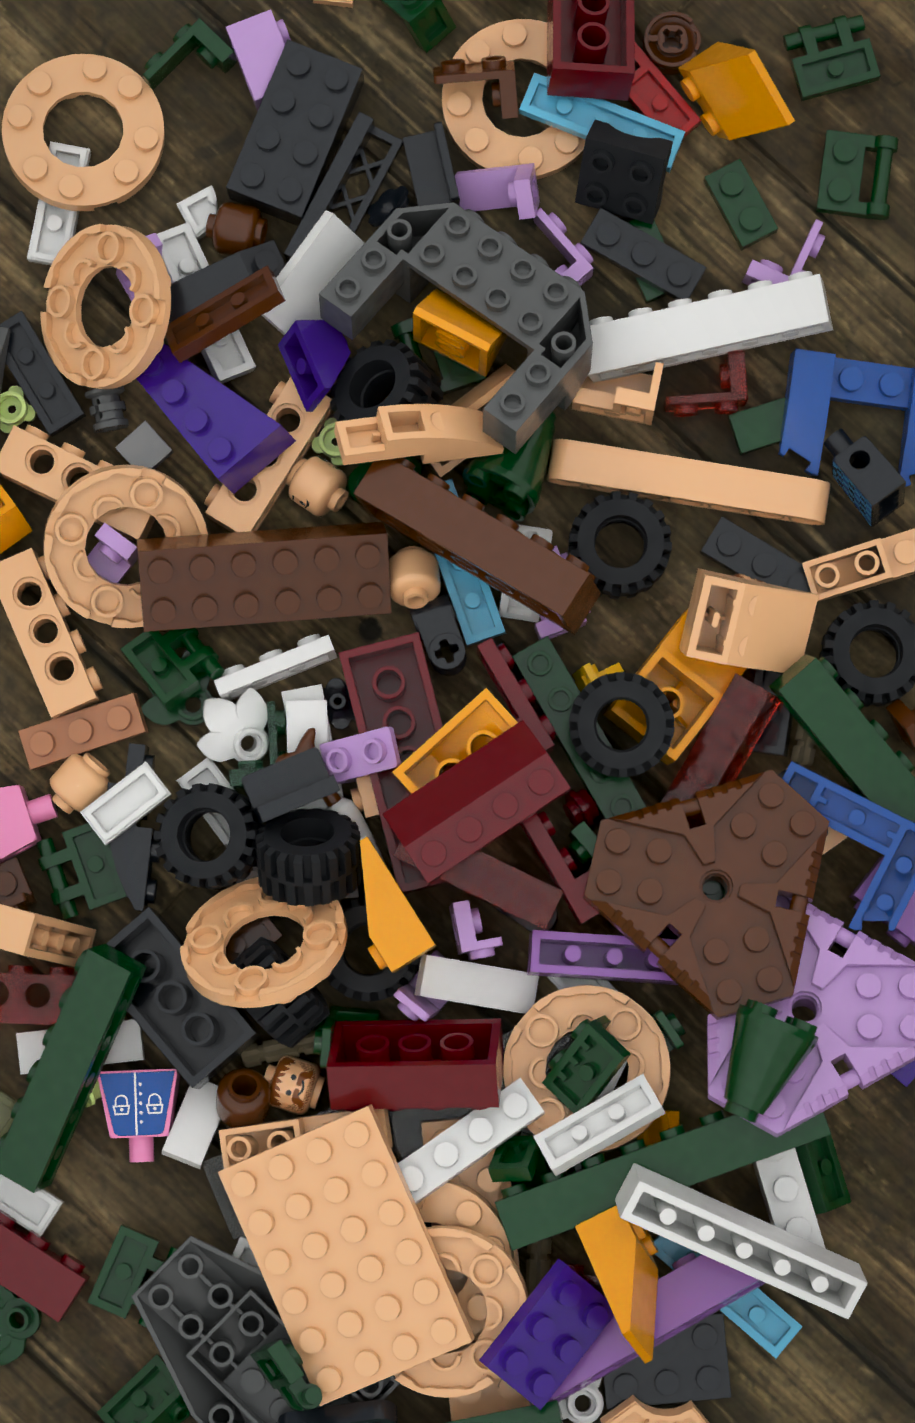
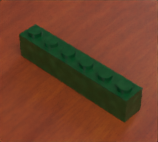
M807 654L802 656L768 687L856 794L915 822V777L911 774L915 769L914 765L900 750L896 753L893 752L885 742L890 738L888 733L876 720L872 719L869 722L860 711L864 707L861 700L849 688L843 691L834 680L838 676L837 671L824 657L817 659Z
M105 943L89 948L79 956L74 967L77 975L72 987L70 986L65 990L59 1001L58 1008L61 1009L56 1023L52 1024L44 1035L42 1045L45 1046L40 1060H37L30 1068L26 1081L29 1083L25 1095L20 1097L11 1112V1118L14 1119L9 1131L0 1139L1 1175L33 1193L52 1184L89 1100V1096L93 1091L147 968L146 965Z

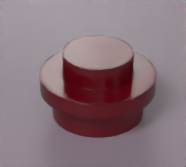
M580 789L577 792L571 790L565 794L566 804L563 805V809L570 822L577 826L584 821L588 827L593 826V820L598 818L600 814L597 805L589 793L584 789Z

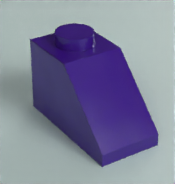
M296 320L278 343V347L306 412H313L332 388L351 352L343 334L324 320Z

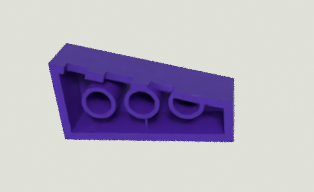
M163 344L161 351L156 355L148 368L136 378L217 479L233 494L296 442L281 424L188 360L179 363L172 354L170 347Z

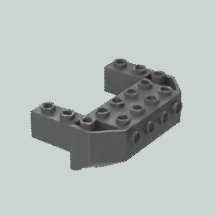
M454 202L396 208L319 293L320 317L345 336L354 340L395 293L411 304L428 283L431 282L527 348V359L483 408V432L516 454L557 406L564 411L569 407L591 371L593 341L585 291L582 290L581 286L573 278L561 276L549 268L547 262L539 255L529 254L517 246L514 239L507 233L497 232L486 225L483 219L473 210H464Z

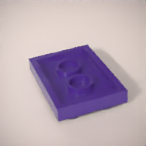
M558 1259L479 1361L541 1410L611 1321L614 1314L605 1296L567 1264Z

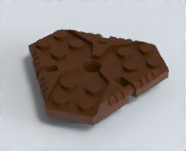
M773 770L694 792V798L680 801L678 797L601 820L583 898L643 953L649 949L658 957L659 960L656 965L716 1020L736 1015L739 1005H746L748 999L769 1005L791 998L794 993L810 917L806 914L807 904L812 902L814 898L829 821ZM699 814L702 826L690 829L686 817ZM708 881L720 883L725 889V897L720 900L709 899L703 892V885ZM778 895L791 898L789 909L776 907ZM667 927L679 937L671 947L659 937Z

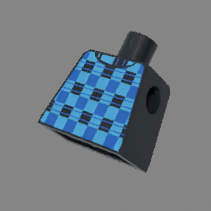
M839 429L825 440L824 446L834 457L832 460V475L871 527H874L904 504L906 481L866 436L853 442L843 429Z

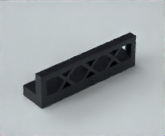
M361 112L358 113L284 252L286 263H288L326 210L335 212L347 208L351 218L348 228L356 234L403 146V140L375 127L373 118ZM371 137L391 146L385 159L368 164L364 149ZM361 157L363 166L355 168L359 158ZM379 168V170H378V172H377V174H376V176H375V178H374V180H373L370 171ZM366 173L370 185L367 193L349 199L345 187L348 179ZM342 192L345 201L336 203ZM360 204L356 214L354 215L352 206Z

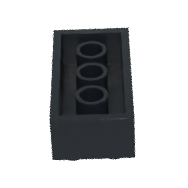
M287 39L226 186L229 199L240 204L255 206L263 213L299 226L330 167L364 84L363 69Z
M151 907L146 908L106 943L147 966L129 1006L128 1013L192 1088L201 1089L262 1036L260 1031L240 1008L223 1006L201 995L192 986L181 961L180 946H183L184 942L157 910Z

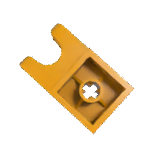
M688 608L635 673L656 684L670 701L669 704L674 715V735L667 753L661 758V761L666 765L678 759L747 669L691 658L683 654L679 646ZM613 701L603 715L639 743L644 737L647 727L643 711L631 701Z

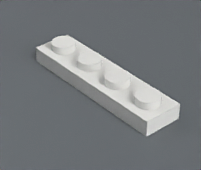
M189 222L157 234L163 244L161 257L171 278V283L209 266ZM239 329L201 351L213 378L222 384L251 373L256 368Z
M521 1078L501 1091L499 1107L473 1110L398 1163L416 1204L545 1114Z

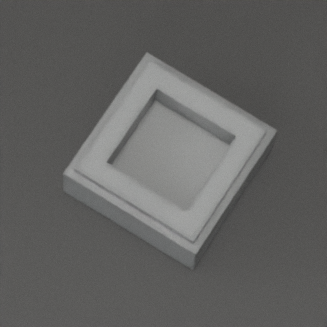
M146 421L115 447L130 465L144 466L156 469L174 453Z

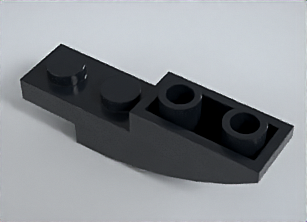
M129 743L125 777L144 762H147L154 770L155 755H149V747L144 744ZM108 782V790L117 783ZM149 813L141 820H148ZM139 820L110 843L115 867L126 895L134 909L143 912L148 908V903L155 904L158 881L157 879H151L153 863L160 862V858L155 850L160 847V843L154 840V831L156 830L140 827L141 820Z

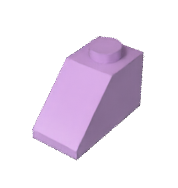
M271 9L226 26L229 41L257 111L287 39L291 40L283 19L275 21Z

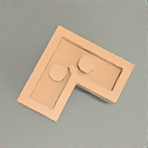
M655 363L653 375L638 373L593 382L587 376L572 401V410L652 425L664 363Z

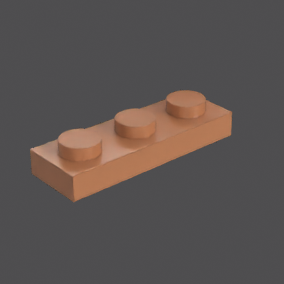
M137 693L118 697L18 731L30 770H37L64 761L72 754L82 755L86 752L88 753L149 733Z

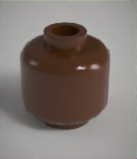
M225 202L219 207L216 214H209L206 224V237L212 238L213 247L218 254L230 256L239 251L266 243L268 220L262 218L261 212L257 207Z
M248 1068L234 1069L225 1074L218 1084L216 1095V1109L223 1123L231 1128L262 1123L268 1115L271 1090L268 1081L259 1072Z

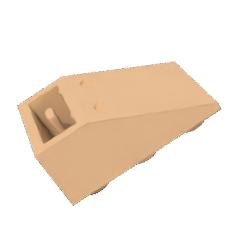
M698 568L679 649L685 656L730 666L784 673L805 654L819 595Z

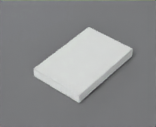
M326 210L276 278L286 301L262 316L283 335L287 333L296 320H323L320 317L319 293L365 243L334 213Z

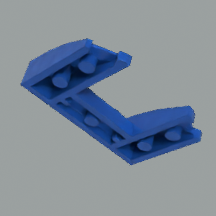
M795 349L790 354L778 454L783 457L788 449H791L810 462L804 472L810 476H818L830 401L905 411L898 473L906 481L905 487L910 486L909 476L915 474V367L907 368L836 358V354Z
M791 761L782 779L829 821L828 827L885 855L849 928L862 930V921H889V931H894L915 892V822Z

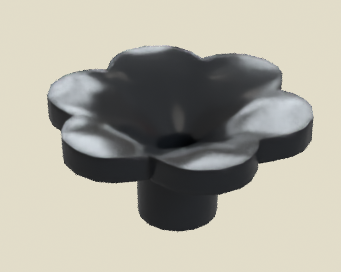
M400 186L395 190L392 188L386 190L381 194L379 200L370 206L368 222L372 227L383 224L396 208H406L408 206L409 198L407 196L409 191L405 186Z
M334 678L327 683L326 688H323L325 700H327L329 723L336 729L342 730L349 726L351 720H355L347 685L343 680ZM340 699L342 702L340 705H335V700Z

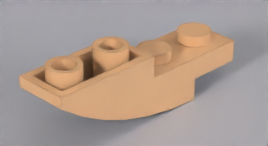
M442 404L379 406L376 417L335 422L334 433L343 465L418 455L421 456L423 464L503 454L504 450L503 445L483 432L482 411Z
M915 528L803 562L802 566L811 593L818 594V601H822L915 574Z
M374 1109L390 1147H393L388 1110ZM345 1110L218 1130L223 1166L227 1168L352 1112Z

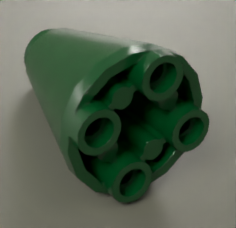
M552 412L516 454L503 446V454L473 457L467 463L462 473L464 483L469 487L466 494L475 498L484 506L489 503L501 509L506 516L515 521H524L527 514L533 513L540 498L555 432V414Z
M748 999L746 1005H739L736 1013L724 1098L727 1099L723 1110L756 1123L759 1113L764 1115L816 1046L819 1037L815 1036L818 1027L787 1016L785 1022L775 1018L778 1012L777 1009L756 1000Z

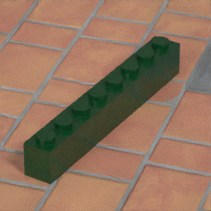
M719 1110L700 1117L701 1126L685 1131L683 1124L659 1132L661 1140L646 1146L644 1140L640 1139L619 1147L622 1155L606 1160L604 1153L585 1159L580 1162L582 1169L566 1175L564 1171L557 1176L553 1172L541 1175L543 1184L527 1189L525 1182L505 1188L501 1190L503 1198L496 1200L495 1205L513 1251L571 1230L576 1225L616 1206L615 1198L633 1163L688 1187L831 1135L825 1115L822 1112L776 1138L735 1114L725 1117L723 1110Z

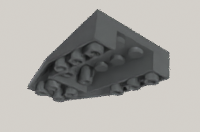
M191 1235L131 1297L191 1416L198 1423H278V1418L282 1414L294 1410L288 1406L278 1389L272 1388L250 1354L261 1346L280 1339L284 1345L290 1343L293 1346L260 1268ZM302 1365L299 1366L304 1373L302 1378L306 1384H310ZM390 1376L327 1404L318 1405L316 1408L370 1400H384L400 1383L395 1380V1376Z

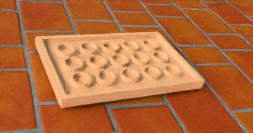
M372 1104L218 1172L291 1342L302 1359V1367L310 1384L317 1385L322 1392V1400L319 1406L466 1345L475 1339Z

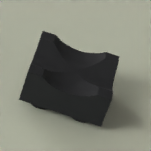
M594 120L585 140L575 203L596 209L602 208L613 214L653 224L661 205L663 184L673 141L663 138L633 136L617 130L609 123Z

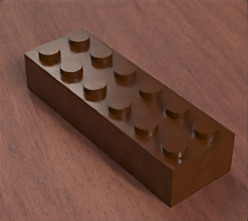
M404 457L373 461L353 493L370 516L573 635L577 633L601 594L594 582L596 577L588 572L590 567L586 563L568 554L566 559L562 558L553 551L555 547L550 542L536 534H533L529 539L518 531V524L502 514H498L496 518H493L483 511L485 506L470 495L464 493L461 498L457 497L449 491L450 486L439 477L429 473L427 478H424L414 470L416 466Z
M383 522L137 539L144 632L392 613L388 537Z

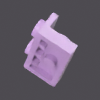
M469 900L452 903L449 906L458 955L467 953L469 961L494 956V948L503 945L502 937L477 941L476 934L483 932L478 907L471 909Z

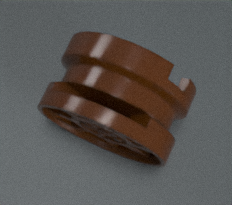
M676 11L661 13L650 21L645 30L643 51L663 75L681 74L678 68L698 55L701 43L700 31L693 23V19L684 13Z

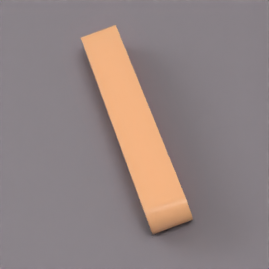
M568 439L553 440L547 474L548 482L563 486L607 493L621 491V495H629V492L638 494V498L808 525H825L831 487L829 482L819 479Z

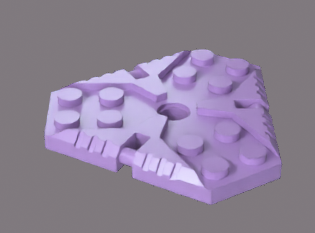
M778 895L776 907L789 909L791 898ZM810 903L807 904L806 914L810 917L793 996L768 1006L778 1010L775 1018L785 1022L787 1016L794 1018L792 1014L794 1008L799 1006L809 1008L813 1011L815 1018L806 1022L818 1027L815 1036L819 1037L816 1046L764 1115L759 1113L756 1123L748 1121L776 1138L847 1099L849 1089L859 1084L863 1090L915 1060V961L901 953L895 952L888 946L882 945L881 942L871 939L861 931L857 934L843 928L844 922L831 917L830 914L817 909V907ZM834 942L848 949L843 958L830 951ZM708 1014V1099L724 1108L727 1099L724 1098L736 1015L716 1020L711 1014ZM844 1060L849 1071L839 1076L833 1065Z

